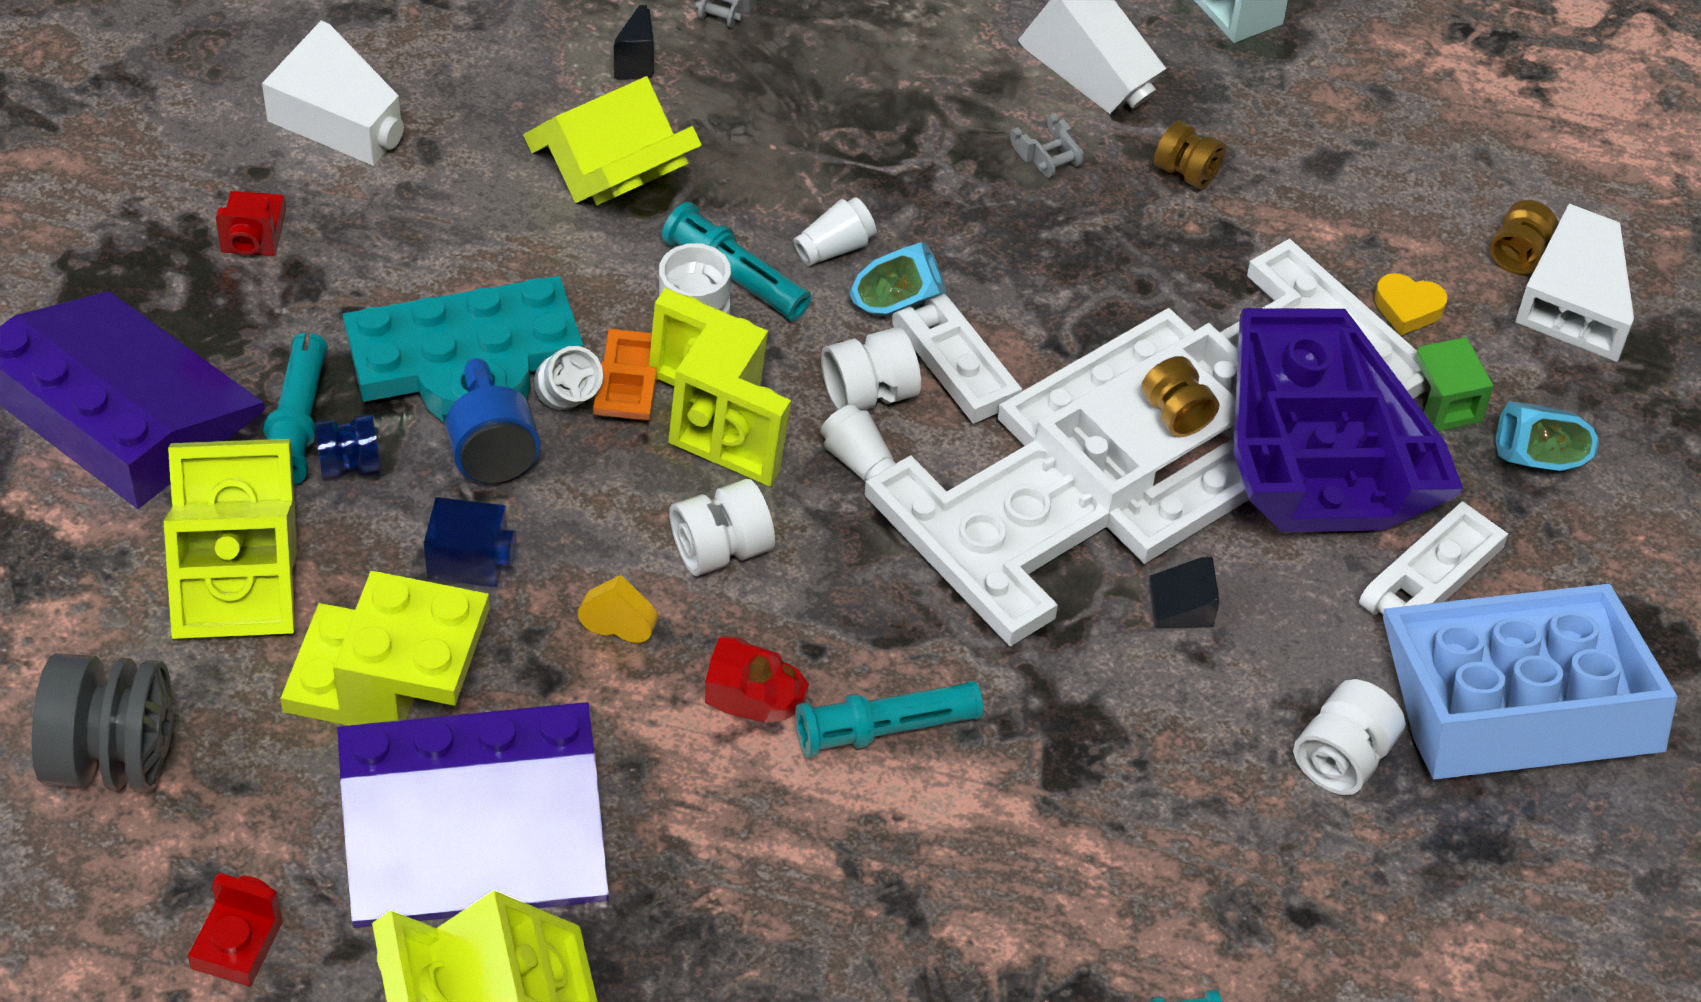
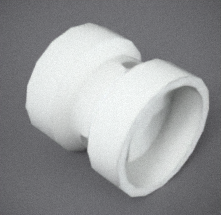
M567 346L545 359L539 365L534 377L535 391L539 399L548 407L556 410H569L593 397L600 389L603 380L602 365L597 356L589 349L580 346Z

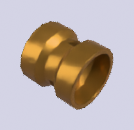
M1177 120L1172 123L1161 138L1155 152L1154 165L1168 173L1179 172L1183 174L1185 182L1203 190L1218 173L1226 154V144L1211 136L1202 138L1196 134L1194 127L1181 120Z
M1520 200L1514 203L1503 220V226L1499 228L1490 243V253L1493 260L1510 273L1522 275L1534 272L1559 224L1556 215L1549 207L1537 201Z
M1174 356L1155 365L1147 373L1141 386V390L1151 406L1162 410L1161 419L1169 432L1176 437H1186L1205 428L1218 413L1220 405L1211 389L1204 384H1199L1200 376L1191 361L1184 356Z

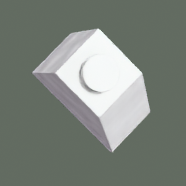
M1050 0L1018 39L1024 49L1109 114L1127 103L1131 109H1134L1148 100L1157 91L1152 84L1166 70V67L1115 0Z
M320 21L262 83L268 122L374 166L388 149L395 148L402 137L404 123L400 115L399 95L326 22Z
M1569 204L1526 286L1515 322L1618 362L1634 321L1620 222Z

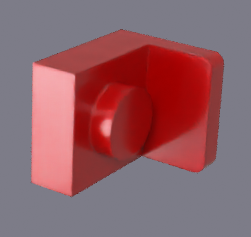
M230 191L226 208H218L215 218L221 253L275 256L286 213L284 194Z
M217 873L211 884L215 904L188 954L190 968L251 987L283 923L277 892L265 882L252 876L244 875L236 878L223 873Z

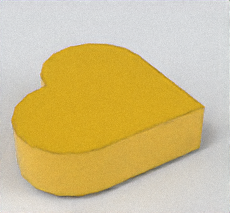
M1392 273L1380 278L1374 295V303L1401 336L1440 320L1447 304V294L1440 285L1434 282L1424 280L1415 282L1406 275Z
M621 574L589 590L585 594L577 612L579 621L589 631L605 636L615 634L619 638L631 643H641L648 640L658 620V614L653 605Z

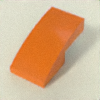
M608 329L604 360L600 362L603 370V380L600 389L595 394L593 415L650 420L658 386L657 367H649L652 333Z

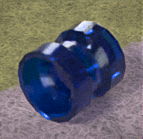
M373 414L355 416L349 424H338L332 419L315 421L322 478L340 476L344 470L357 468L362 473L380 471Z

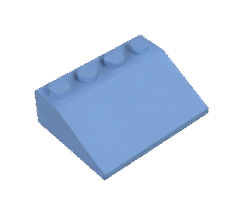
M1611 584L1384 608L1383 620L1413 739L1433 780L1666 752L1678 696Z

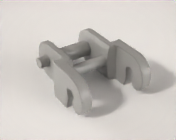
M701 0L696 2L695 8L698 9L699 19H704L707 14L727 19V26L733 28L737 21H741L743 12L750 14L757 0H720L732 4L730 9L714 4L716 0Z
M1056 113L1049 115L1047 118L1048 129L1054 137V141L1041 145L1036 139H1031L1027 133L1022 135L1019 127L1012 129L1010 132L1011 143L1015 151L1026 164L1033 161L1038 170L1047 178L1055 175V168L1070 162L1074 167H1079L1083 163V150L1071 138L1072 128L1064 119L1059 121ZM1055 148L1061 151V154L1053 157L1047 153V151Z

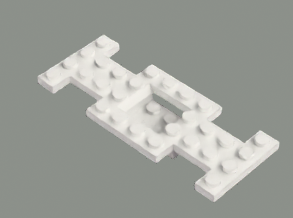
M1290 238L1250 261L1247 276L1274 300L1263 308L1346 309L1413 399L1431 388L1415 358L1417 350ZM1167 308L999 404L998 420L1024 445L1021 449L948 491L910 455L868 479L865 483V496L1009 646H1012L1056 619L1058 604L1028 575L1106 527L1146 564L1249 500L1233 453L1239 322L1222 332L1216 330L1210 323L1194 331L1170 308ZM1174 356H1184L1191 361L1199 373V384L1208 386L1220 404L1218 413L1205 428L1186 437H1176L1169 432L1161 419L1162 410L1151 406L1141 390L1142 381L1147 373L1155 365ZM1221 432L1226 437L1231 438V440L1153 486L1156 471Z

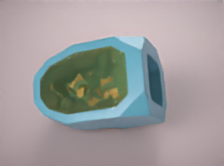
M920 242L873 260L857 274L849 294L854 304L874 316H890L909 306L912 308L925 304V301L943 293L946 294V289L932 251L926 243Z
M1508 401L1500 414L1495 438L1498 456L1504 460L1530 467L1558 471L1584 465L1596 456L1599 446V440L1594 428L1575 413Z

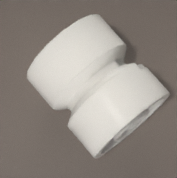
M687 243L674 247L664 255L659 264V295L666 287L682 295L694 297L708 306L730 314L731 268L725 254L715 247L702 243Z
M900 326L867 335L864 345L857 339H851L822 348L821 368L827 393L836 411L849 404H855L860 411L875 408L877 398H880L885 404L917 396L920 393L921 375L916 352L907 333Z
M744 479L718 488L713 500L706 495L700 494L674 503L669 509L670 524L676 546L687 569L694 576H700L726 567L731 555H734L739 560H746L771 551L775 547L774 526L768 506L758 486L751 479Z
M1358 679L1345 680L1335 689L1322 706L1320 714L1311 720L1295 741L1293 752L1296 762L1304 774L1315 784L1336 794L1353 795L1362 789L1377 769L1380 759L1388 754L1403 734L1406 725L1404 714L1396 701L1381 688L1370 682Z

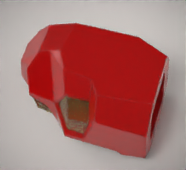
M721 636L718 638L710 659L705 681V703L724 713L763 723L783 721L795 715L797 704L805 703L809 683L796 667L783 662L779 653L749 644L740 636Z

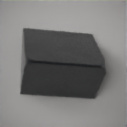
M647 5L638 6L614 41V77L617 80L641 79L646 76L652 78V74H654V39L650 9H647Z
M1212 556L1201 557L1150 575L1149 585L1155 628L1214 627L1219 606V594Z

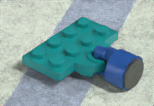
M560 275L534 278L519 283L478 288L473 291L439 297H425L416 301L382 307H369L359 311L342 313L344 331L362 401L419 392L427 409L443 423L445 422L447 435L459 471L469 479L482 483L508 481L521 475L533 465L540 452V438L530 406L526 400L530 393V371H536L545 359L567 346H580L584 348Z

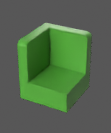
M1463 337L1418 347L1415 358L1431 386L1424 414L1435 429L1442 431L1483 422L1494 385L1468 338Z

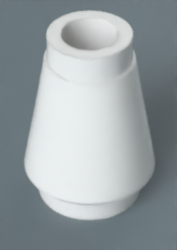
M857 197L849 201L840 199L800 235L795 237L793 243L802 261L807 266H811L817 262L868 246V239L876 235L877 229L869 210Z
M849 404L838 409L823 423L820 434L825 439L824 448L865 482L896 464L868 411H860L855 404Z

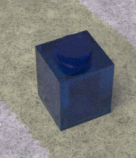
M436 497L424 540L427 579L497 588L502 565H512L516 549V531L507 529L506 505Z

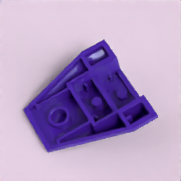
M1243 308L1239 320L1233 453L1249 500L1281 532L1387 530L1460 495L1463 486L1446 442L1346 309Z

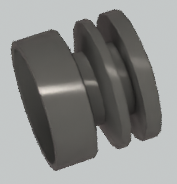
M55 653L50 656L42 670L38 684L32 720V757L37 780L43 785L85 788L91 783L99 765L103 784L109 790H120L128 781L129 787L134 792H152L157 787L163 772L173 726L171 681L166 664L163 661L146 660L137 669L136 663L131 658H121L115 662L106 681L103 663L97 656Z

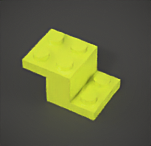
M647 76L555 116L523 134L531 153L549 147L575 203L592 196L596 206L689 164L685 153L702 146L693 126L678 133H673Z
M665 287L655 301L649 367H657L658 380L674 386L668 443L771 487L781 469L791 400L778 395L767 387L761 386L768 331L746 319L734 317L708 306L694 297L682 295Z
M291 439L171 443L168 447L172 507L164 519V536L172 639L293 634L296 626L292 568L298 555Z
M370 571L355 610L318 603L280 698L283 712L344 725H359L406 720L414 698L455 706L490 610L489 594Z
M495 890L437 928L392 910L372 923L377 947V963L381 970L387 1002H598L580 926Z

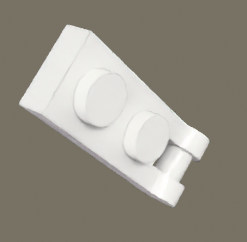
M943 293L926 300L925 306L916 310L909 306L893 313L892 323L894 328L900 326L905 330L915 351L973 424L999 412V404L1022 392L1020 385L946 294Z
M1462 501L1378 575L1364 590L1359 604L1373 615H1376L1379 612L1383 614L1384 608L1445 602L1504 548L1508 533ZM1401 588L1413 597L1407 603L1395 595Z

